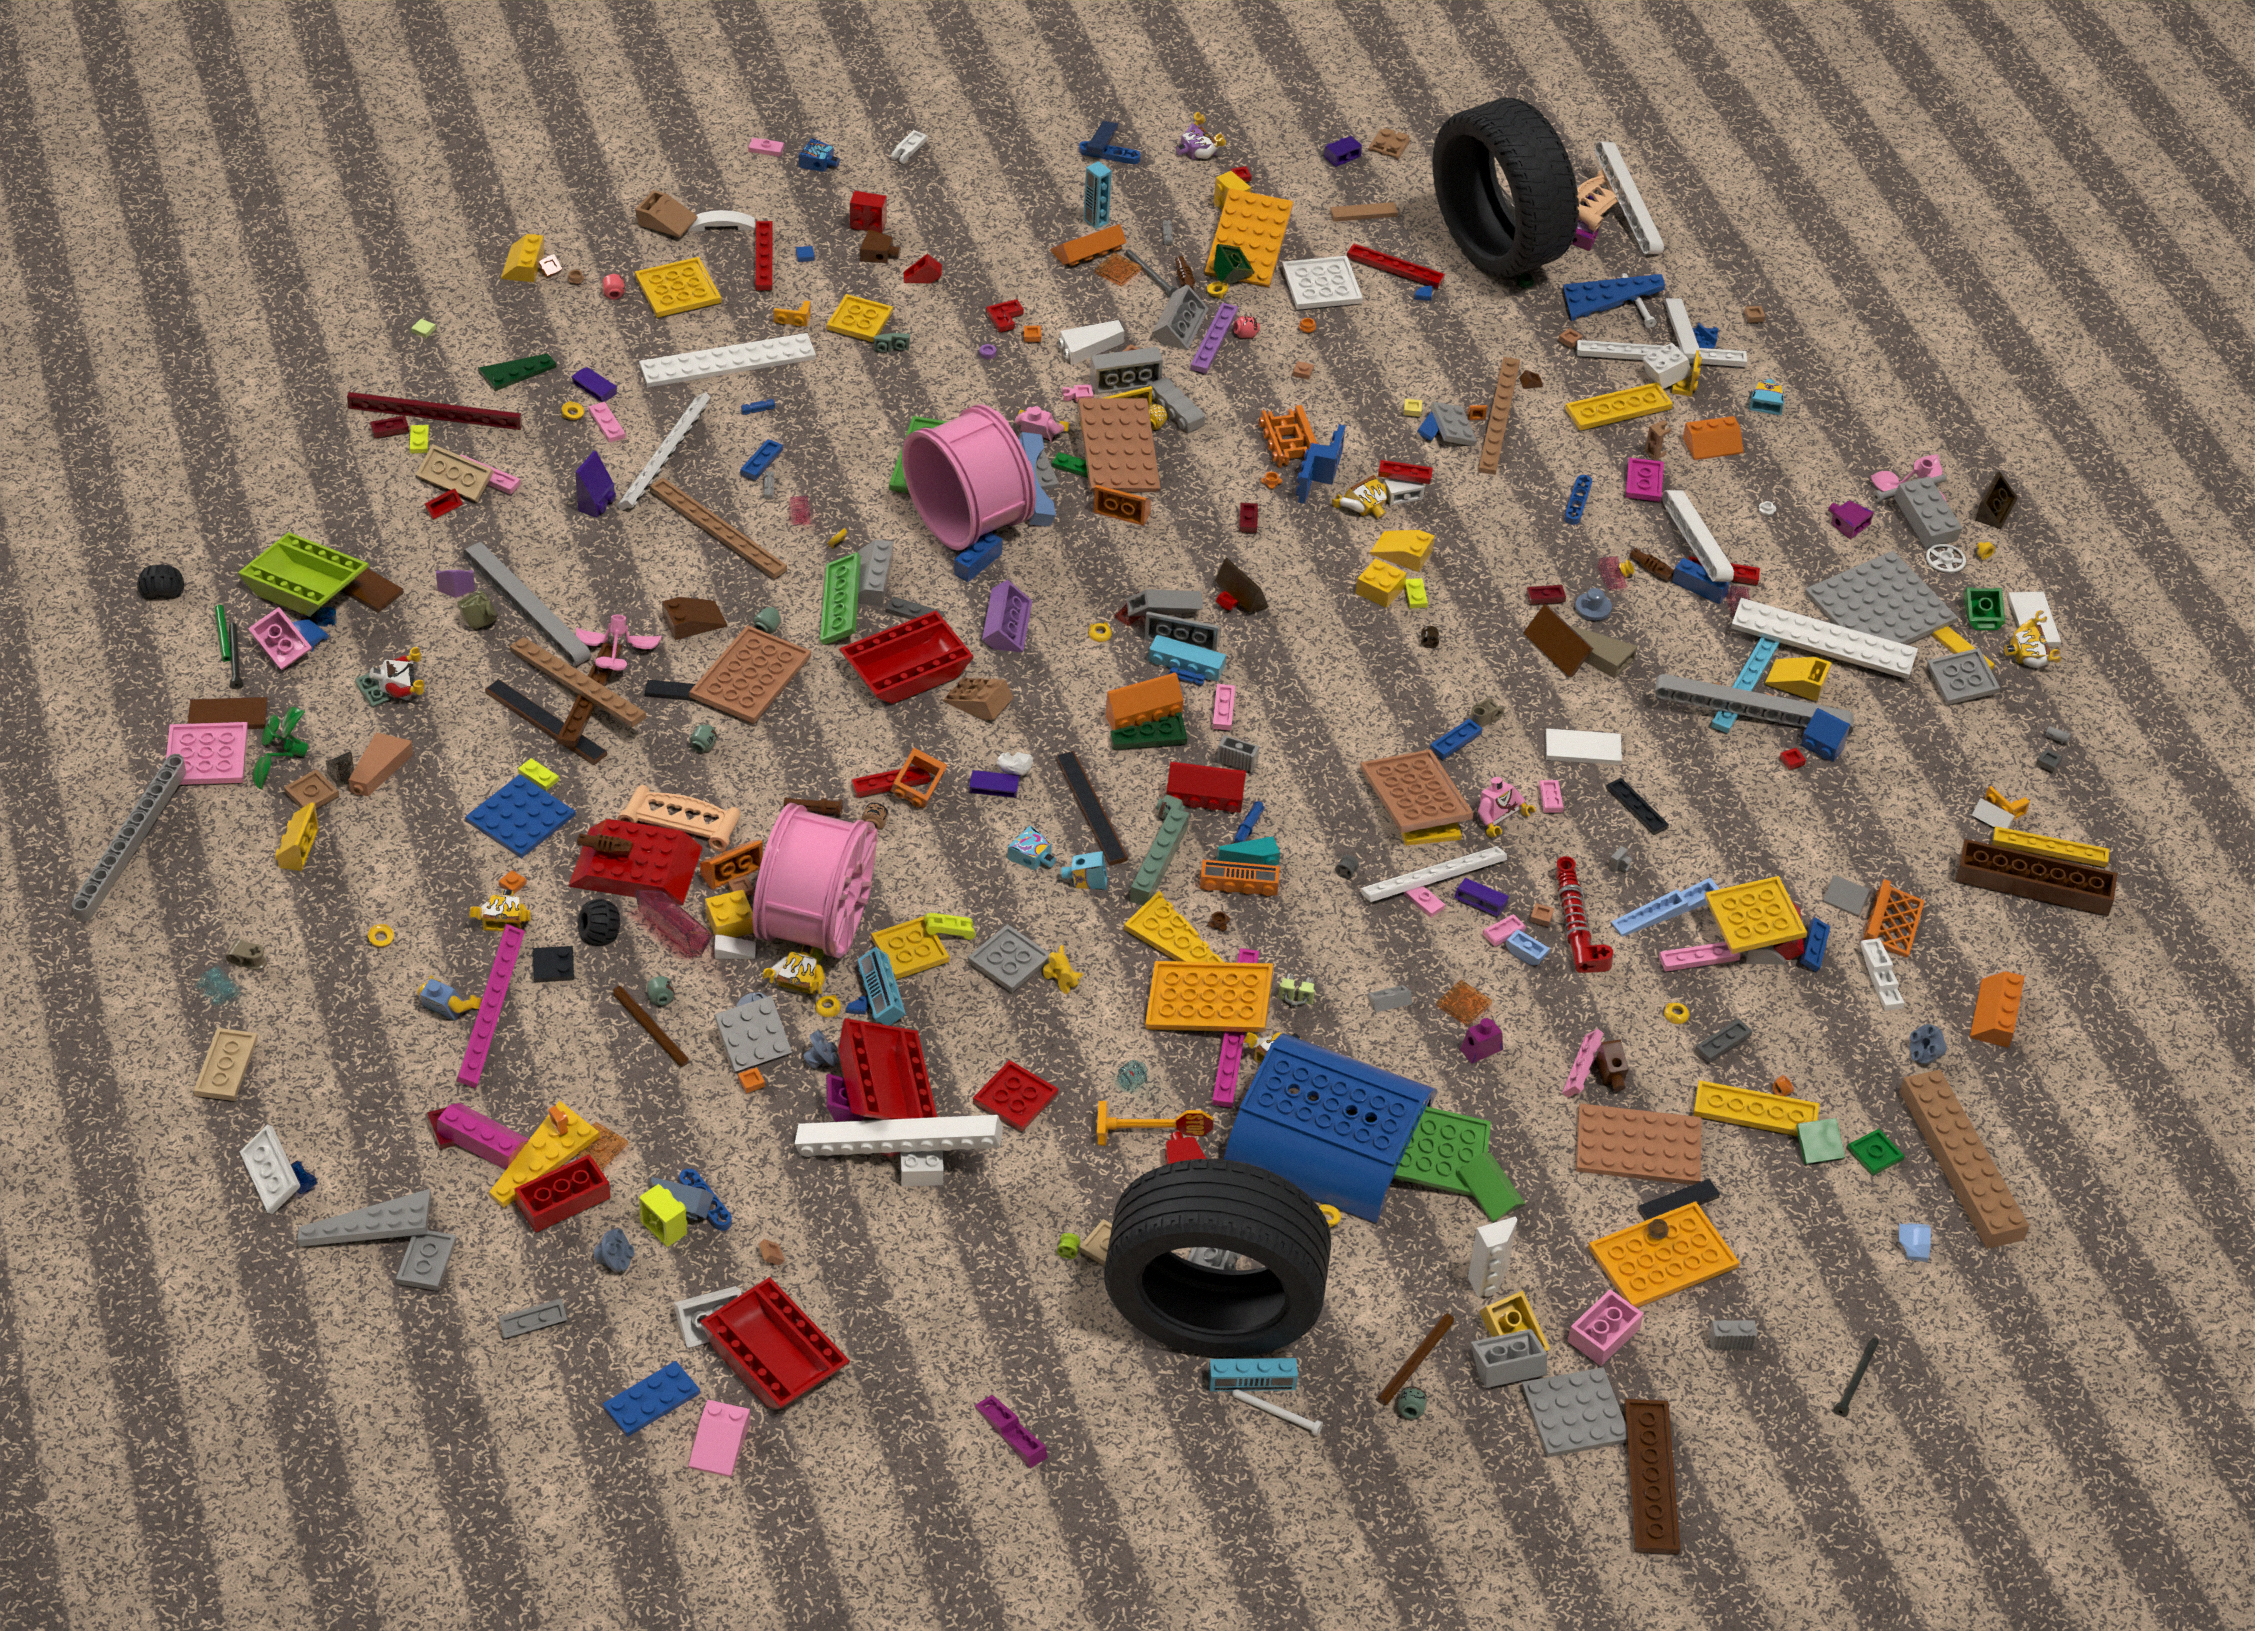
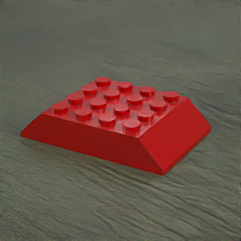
M937 610L839 648L841 654L875 697L892 704L957 678L974 657Z
M605 819L589 828L587 835L590 836L602 834L603 836L619 837L631 841L633 845L630 855H614L601 851L597 852L594 848L583 846L569 882V887L684 905L703 849L682 830L614 819Z
M845 1018L843 1020L838 1052L851 1113L885 1120L937 1118L918 1031Z
M768 1277L701 1320V1325L713 1349L767 1407L781 1409L850 1363V1360L771 1277Z

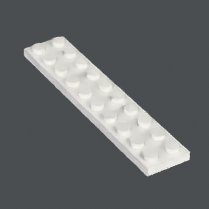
M808 333L647 359L639 361L648 388L816 359V354Z
M1744 598L1740 599L1731 626L1735 630L1909 679L1918 648Z

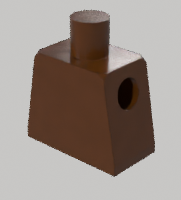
M868 230L860 248V261L887 263L890 256L900 257L901 247L893 246L892 236Z
M1621 1039L1601 1042L1595 1063L1605 1086L1612 1085L1614 1091H1622L1626 1088L1624 1081L1628 1073V1065Z

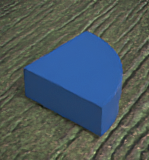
M1432 286L1419 288L1415 292L1414 300L1431 301Z
M860 996L852 1003L850 1002L846 1007V1013L866 1015L868 996Z

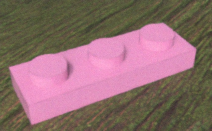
M605 402L588 407L590 414L609 443L626 438L624 430Z
M1217 684L1212 729L1231 730L1235 696L1234 685Z

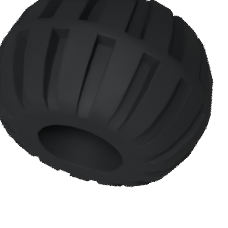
M164 564L150 565L144 568L139 574L137 581L138 591L144 599H156L160 596L164 597V599L178 598L183 593L185 585L180 571L175 567Z
M593 899L586 902L582 906L578 918V932L583 942L595 946H603L614 942L620 928L618 908L612 902L605 899Z

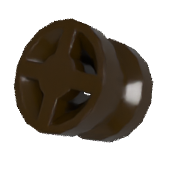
M1435 626L1424 627L1421 630V645L1425 648H1436L1439 645V630Z

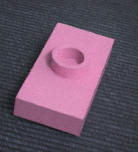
M752 138L748 150L753 153L780 157L784 149V142Z
M1540 780L1539 789L1544 813L1563 812L1559 781Z
M1424 886L1404 892V896L1430 918L1445 909V904Z
M1513 914L1484 929L1483 935L1496 947L1505 942L1517 929L1524 932L1526 926Z

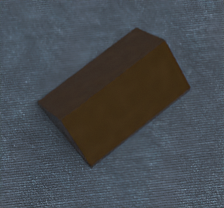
M2000 471L1996 473L1983 496L1975 521L1997 529L2003 527L2018 499Z
M1225 558L1215 582L1236 599L1248 612L1268 608L1269 606L1262 589L1228 558Z

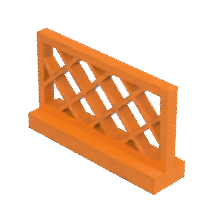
M1884 879L1877 890L1862 941L1877 939L1878 936L1884 934L1888 940L1886 942L1881 940L1885 950L1908 958L1925 901L1891 887V881ZM1890 894L1897 896L1899 901L1894 902ZM1912 902L1918 905V908L1912 909L1908 903ZM1903 904L1907 911L1901 912L1897 906ZM1892 907L1896 914L1890 915L1886 909ZM1910 915L1914 921L1908 923L1904 916ZM1899 918L1902 925L1897 926L1893 919ZM1888 921L1891 928L1886 929L1882 922ZM1906 928L1910 935L1904 936L1900 930ZM1895 931L1899 938L1893 939L1889 933ZM1902 942L1906 950L1899 948L1896 943Z

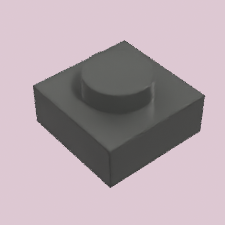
M2045 749L2036 764L2054 772L2063 757Z

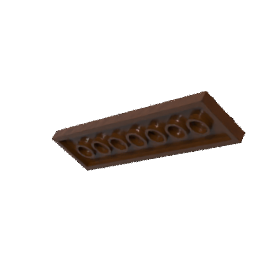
M1625 1399L1624 1411L1627 1428L1635 1552L1679 1554L1680 1538L1669 1403L1665 1400Z

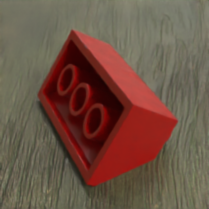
M1170 761L1166 795L1181 799L1183 806L1241 813L1246 771Z

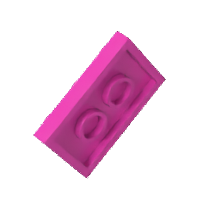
M1629 457L1625 497L1661 502L1664 462Z

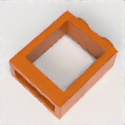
M913 748L895 779L891 792L899 798L910 801L916 807L925 808L945 774L947 764ZM911 764L936 776L926 795L901 783Z

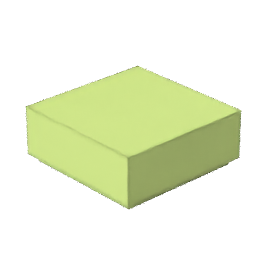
M420 319L411 328V331L416 335L427 338L436 329V326L431 322Z

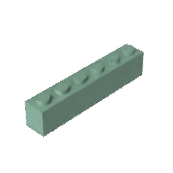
M1174 808L1170 809L1131 886L1130 902L1143 906L1155 895L1188 829L1189 813Z

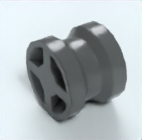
M1344 855L1340 863L1335 867V871L1338 876L1351 879L1354 872L1359 868V863L1353 856Z

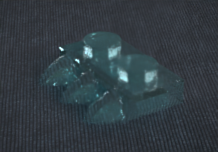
M218 965L201 974V979L195 986V989L207 987L203 997L214 996L210 1005L223 1004L241 994L238 986Z

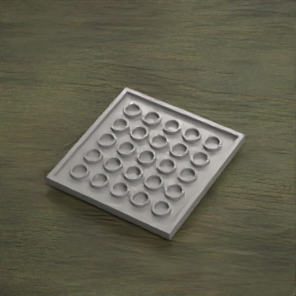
M1894 551L1805 589V594L1833 624L1905 645L1957 623L1958 617Z

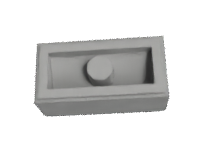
M1404 985L1367 994L1375 1012L1412 1004L1411 991Z

